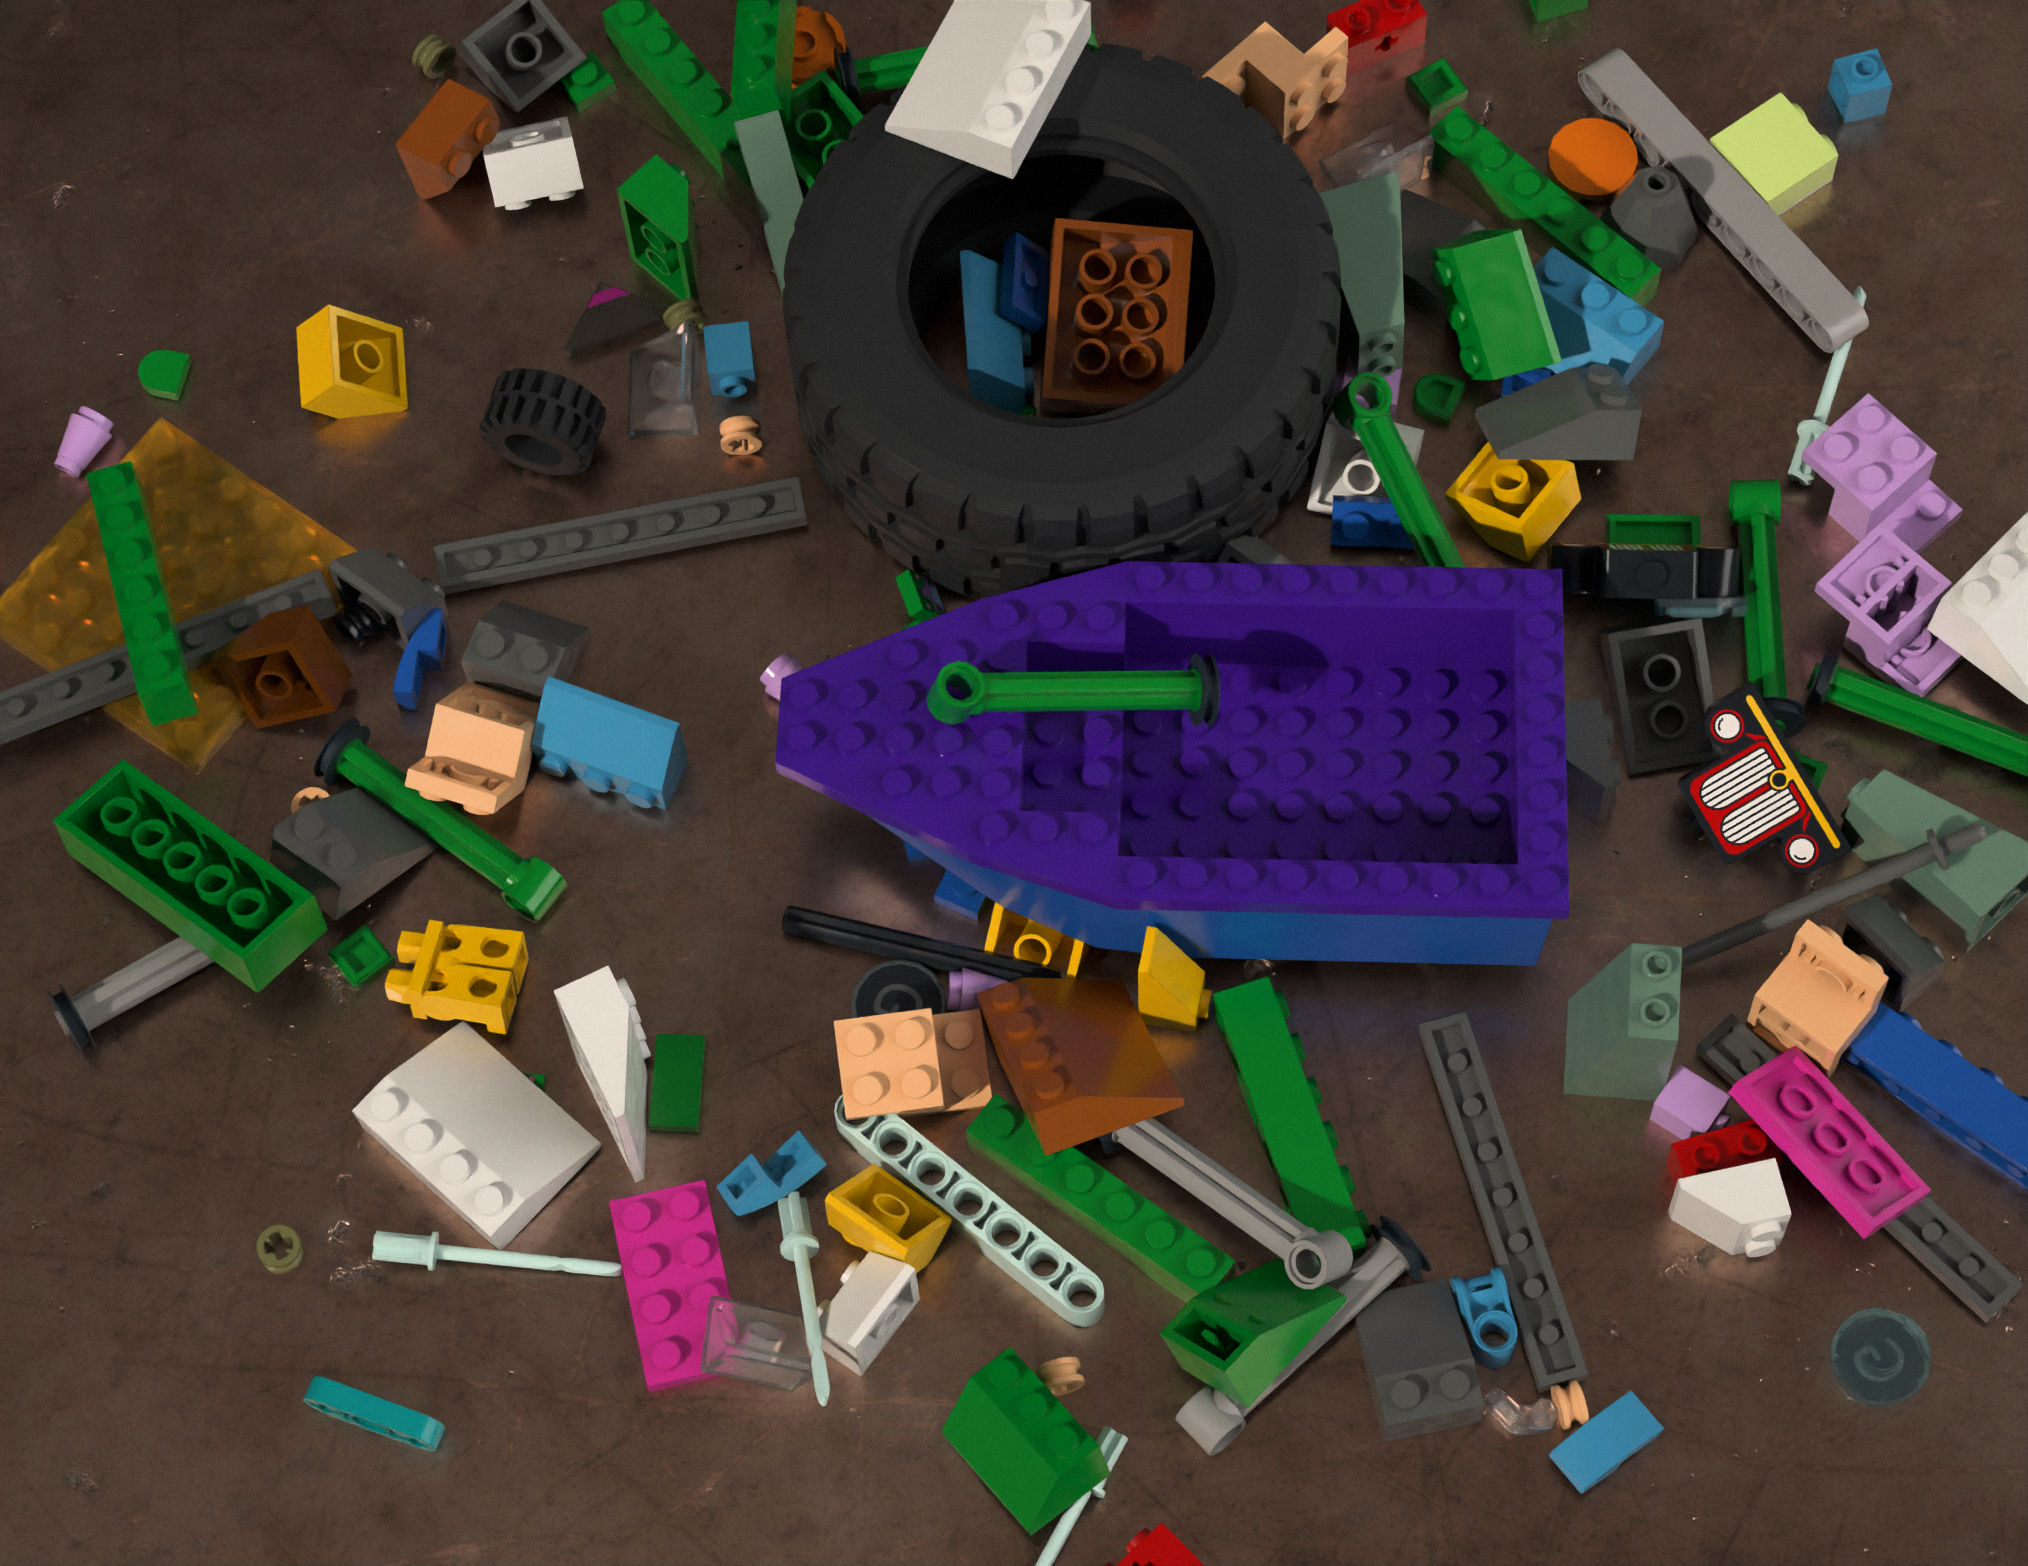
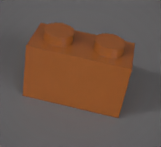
M449 78L395 144L418 196L423 199L448 192L457 180L469 171L473 160L485 145L494 140L498 129L501 127L500 120L490 98Z

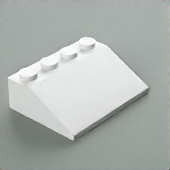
M954 0L887 120L885 131L1013 179L1091 36V3L1085 0Z
M2028 511L1942 597L1927 630L2027 705Z
M606 966L554 990V994L578 1065L636 1183L644 1179L649 1075L644 1059L650 1057L651 1053L645 1042L646 1036L635 1007L637 1004L625 978L616 981L609 966Z
M464 1021L457 1024L386 1075L352 1110L362 1127L500 1251L514 1239L602 1147V1144Z

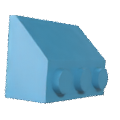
M1552 247L1534 267V272L1562 361L1542 367L1541 369L1551 370L1550 375L1553 376L1570 368H1588L1592 364H1605L1616 368L1626 385H1628L1658 350L1664 321Z
M970 250L960 251L970 394L1002 410L1020 413L1022 409L1026 408L1025 395H1034L1033 367H1023V356L1031 355L1030 330L1021 328L1018 323L1000 313L1003 265Z
M548 676L544 684L531 742L535 760L539 767L557 777H564L565 774L582 779V782L587 787L598 792L606 793L608 790L625 795L627 800L639 807L651 808L654 805L666 810L688 763L680 723Z

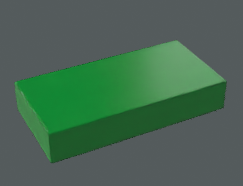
M1607 513L1605 519L1606 543L1701 545L1700 515Z
M656 1035L649 1117L650 1131L699 1133L706 1052L705 1035Z

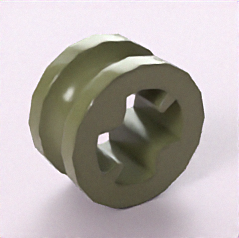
M431 34L416 47L412 56V63L418 69H423L424 74L428 78L436 79L450 68L455 60L456 49L449 43L445 44L444 38L439 34Z
M692 298L684 299L673 304L665 311L663 320L670 327L672 339L675 341H687L704 332L703 326L709 325V319L702 312L703 309L700 301Z
M281 1224L265 1229L259 1235L256 1243L257 1254L264 1267L270 1272L277 1274L289 1273L295 1270L302 1262L304 1246L296 1231L289 1226ZM283 1239L287 1246L293 1245L292 1250H285L288 1256L283 1259H277L274 1253H268L269 1249H275L273 1242Z

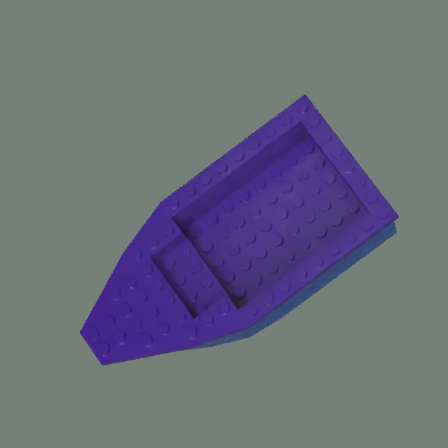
M1126 561L977 600L781 678L775 760L776 771L785 777L864 813L1002 907L1096 948L1142 953L1147 926L1158 928L1189 958L1536 966L1552 920L1568 919L1570 910L1562 569ZM1195 653L1199 654L1202 660L1206 654L1210 653L1214 656L1217 663L1220 679L1219 710L1215 723L1211 726H1208L1204 719L1199 726H1195L1191 722L1188 709L982 712L980 715H970L962 723L952 725L936 719L929 711L927 705V693L941 669L947 664L957 661L967 662L982 673L1187 670L1191 656ZM954 686L946 687L951 697L958 700L966 699L964 693L959 688Z

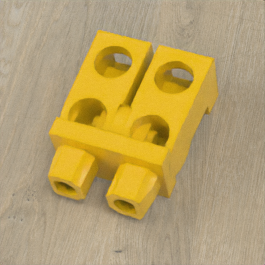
M429 920L425 932H401L397 948L398 960L403 963L415 964L413 971L396 968L389 969L385 982L388 1000L410 1004L413 1018L427 1019L430 1016L431 1018L444 1021L459 1019L483 1023L487 1025L488 1032L507 1034L517 1001L516 994H519L529 961L523 931L467 925L444 926L443 921Z

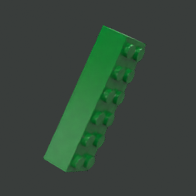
M124 759L118 762L53 819L70 856L257 993L265 988L328 930L312 893Z

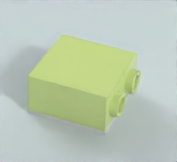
M1781 92L1710 138L1709 141L1778 216L1832 181L1838 159L1837 150L1833 142L1826 135H1820L1808 122L1803 109L1796 103L1791 104Z

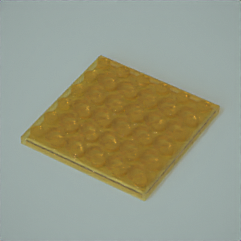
M162 417L156 421L120 462L132 461L144 489L176 623L319 568L337 612L343 606L328 566L334 559L358 550ZM91 496L0 597V638L48 672H53L126 643ZM331 617L319 621L323 628L329 623ZM214 662L189 671L198 709L197 714L152 727L139 699L138 692L99 706L195 775L199 774L248 717V714Z

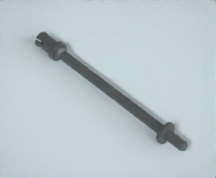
M1976 823L1937 839L1932 828L1926 830V837L1929 843L1682 948L1681 975L1691 965L1935 861L1938 862L1943 871L1950 869L1946 857L1982 842L1987 834L1986 829L1983 825Z

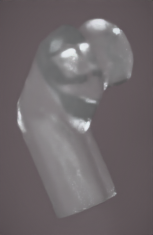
M1500 1386L1495 1387L1483 1399L1485 1408L1514 1435H1543L1553 1429L1559 1414L1557 1406L1551 1400L1541 1398L1534 1404L1517 1405Z

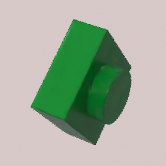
M593 51L585 54L587 59L557 82L579 113L617 92L615 81Z

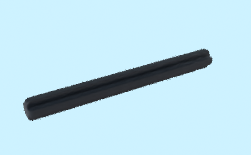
M793 905L786 908L782 918V930L787 934L949 972H962V968H967L1008 980V982L1022 977L1062 978L1061 970L1058 967Z

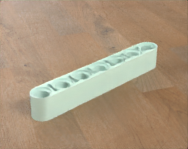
M843 1094L838 1098L835 1103L834 1114L839 1136L846 1144L871 1164H877L951 1216L953 1220L949 1226L1068 1323L1075 1327L1086 1328L1093 1326L1101 1319L1105 1309V1292L1102 1281L1095 1273L898 1115L869 1117L861 1125H851L845 1121ZM893 1140L902 1141L907 1145L906 1149L897 1155H888L882 1150L885 1144ZM930 1170H937L944 1175L943 1180L935 1185H926L919 1178L923 1173ZM966 1200H974L982 1206L980 1211L970 1216L959 1213L956 1208ZM1004 1230L1014 1231L1020 1236L1017 1242L1009 1246H1002L996 1243L994 1237ZM1043 1260L1051 1261L1058 1267L1052 1275L1046 1277L1034 1274L1031 1269L1033 1265ZM1078 1291H1088L1096 1298L1087 1307H1077L1069 1299Z

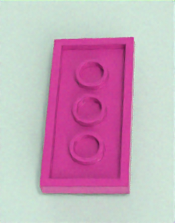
M1797 1045L1737 1080L1728 1092L1863 1239H1866L1922 1202L1931 1191L1925 1182Z
M705 1180L609 1201L648 1391L653 1392L746 1370Z

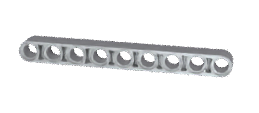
M1614 48L1578 72L1580 87L1588 99L1610 122L1616 123L1629 133L1637 147V152L1651 167L1660 165L1677 175L1688 197L1692 211L1819 348L1826 353H1832L1869 327L1867 314L1858 300L1623 50Z

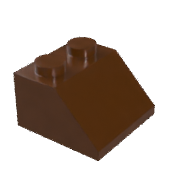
M309 605L267 614L215 652L212 657L215 666L257 729L337 711L353 675Z

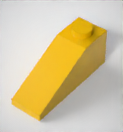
M1147 926L1138 969L1139 1014L1145 1025L1196 1034L1199 1017L1208 1019L1213 990L1205 989V971L1158 928Z

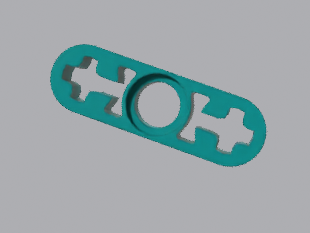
M313 1376L303 1398L307 1405L322 1413L429 1452L436 1451L446 1429L442 1423L425 1414L321 1376Z

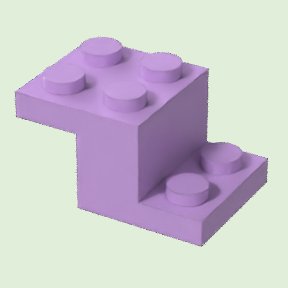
M1869 393L1803 450L1801 459L1835 489L1828 515L1858 542L1864 539L1879 523H1882L1919 555L1961 517L1963 509L1929 480L1937 453Z
M1879 523L1817 582L1814 592L1850 621L1843 647L1887 684L1924 697L1964 658L1927 630L1942 597L1950 590L1952 582L1882 523Z

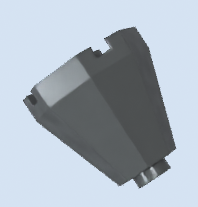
M1660 165L1640 169L1619 188L1600 216V220L1660 267L1661 271L1678 267L1684 259L1687 249L1691 248L1697 239L1698 228L1688 197L1677 175Z

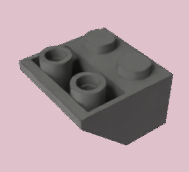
M1600 698L1565 701L1567 804L1595 824H1606L1609 807L1616 806V787H1620L1621 784L1618 759H1610L1609 743H1613L1614 740L1612 718L1610 714L1603 715Z

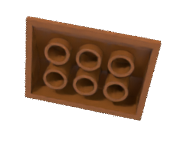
M1055 219L1051 239L1047 324L1044 331L1039 410L1078 414H1104L1134 403L1157 390L1184 365L1193 230Z
M1022 977L976 994L988 1038L1045 1156L1185 1105L1182 1094L1122 980Z

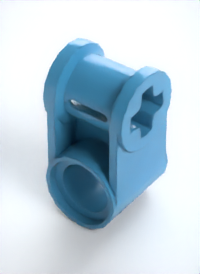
M1499 1266L1492 1267L1489 1274L1461 1280L1458 1276L1451 1277V1293L1460 1320L1463 1323L1474 1360L1481 1366L1489 1369H1499L1507 1365L1513 1358L1518 1332L1510 1306L1508 1288L1501 1268ZM1496 1332L1501 1334L1507 1342L1499 1347H1492L1484 1343L1481 1337L1486 1333Z

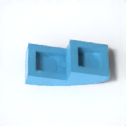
M798 1130L764 1164L751 1153L716 1187L730 1209L737 1216H741L766 1207L787 1196L814 1177L827 1163L811 1140Z
M1631 1390L1585 1423L1553 1449L1548 1456L1582 1494L1615 1472L1628 1457L1655 1440L1664 1428Z

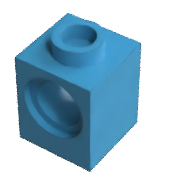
M1877 48L1835 59L1828 83V91L1841 122L1845 125L1885 114L1893 85Z
M749 321L703 326L707 370L712 396L738 397L746 392L757 391Z

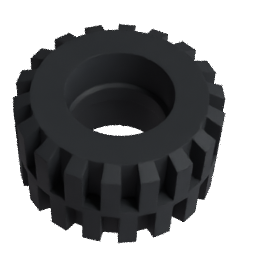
M514 368L512 371L506 370L497 377L479 427V432L482 434L481 437L484 442L490 445L493 451L516 465L544 474L576 475L580 474L581 471H586L591 463L607 412L606 408L601 405L602 402L598 397L571 379L539 369Z

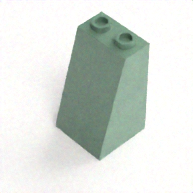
M1397 171L1319 193L1328 211L1333 227V240L1338 248L1341 268L1339 329L1356 376L1360 373L1370 372L1384 378L1403 366L1404 293L1400 178Z
M1885 769L1872 780L1867 777L1861 779L1847 795L1850 803L1840 816L1844 820L1841 831L1851 846L1852 851L1870 867L1929 843L1926 837V830L1931 828L1935 832L1937 839L1972 824L1978 823L1985 827L1987 834L1982 842L1946 857L1950 869L1943 871L1938 862L1935 861L1888 881L1894 889L1965 953L2028 895V842Z
M1631 943L1569 998L1563 1094L1656 1101L1666 1086L1678 1043L1682 947Z

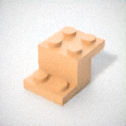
M1264 22L1201 76V79L1208 76L1230 89L1241 98L1243 108L1252 106L1285 139L1295 129L1300 131L1305 128L1314 117L1315 111L1326 102L1332 103L1337 100L1345 90L1349 37L1337 27H1334L1303 54L1267 22Z
M467 681L436 703L425 757L408 768L405 786L419 790L420 796L428 800H451L463 804V808L473 814H494L525 790L533 755L531 742L540 703Z
M1807 919L1796 933L1788 955L1755 994L1745 1026L1778 1054H1782L1797 1045L1829 1080L1836 1071L1841 1055L1876 1013L1889 977L1884 974L1882 967L1874 959L1864 954L1857 955L1843 945L1841 937L1831 928L1824 925L1818 927Z
M931 1008L833 1021L846 1120L896 1114L901 1119L980 1109L984 1108L992 1098L980 1009L932 1015Z

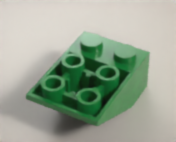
M1277 1258L1192 1297L1159 1334L1183 1370L1249 1408L1347 1301V1298L1326 1284L1314 1289H1303L1296 1286L1287 1275L1284 1261Z

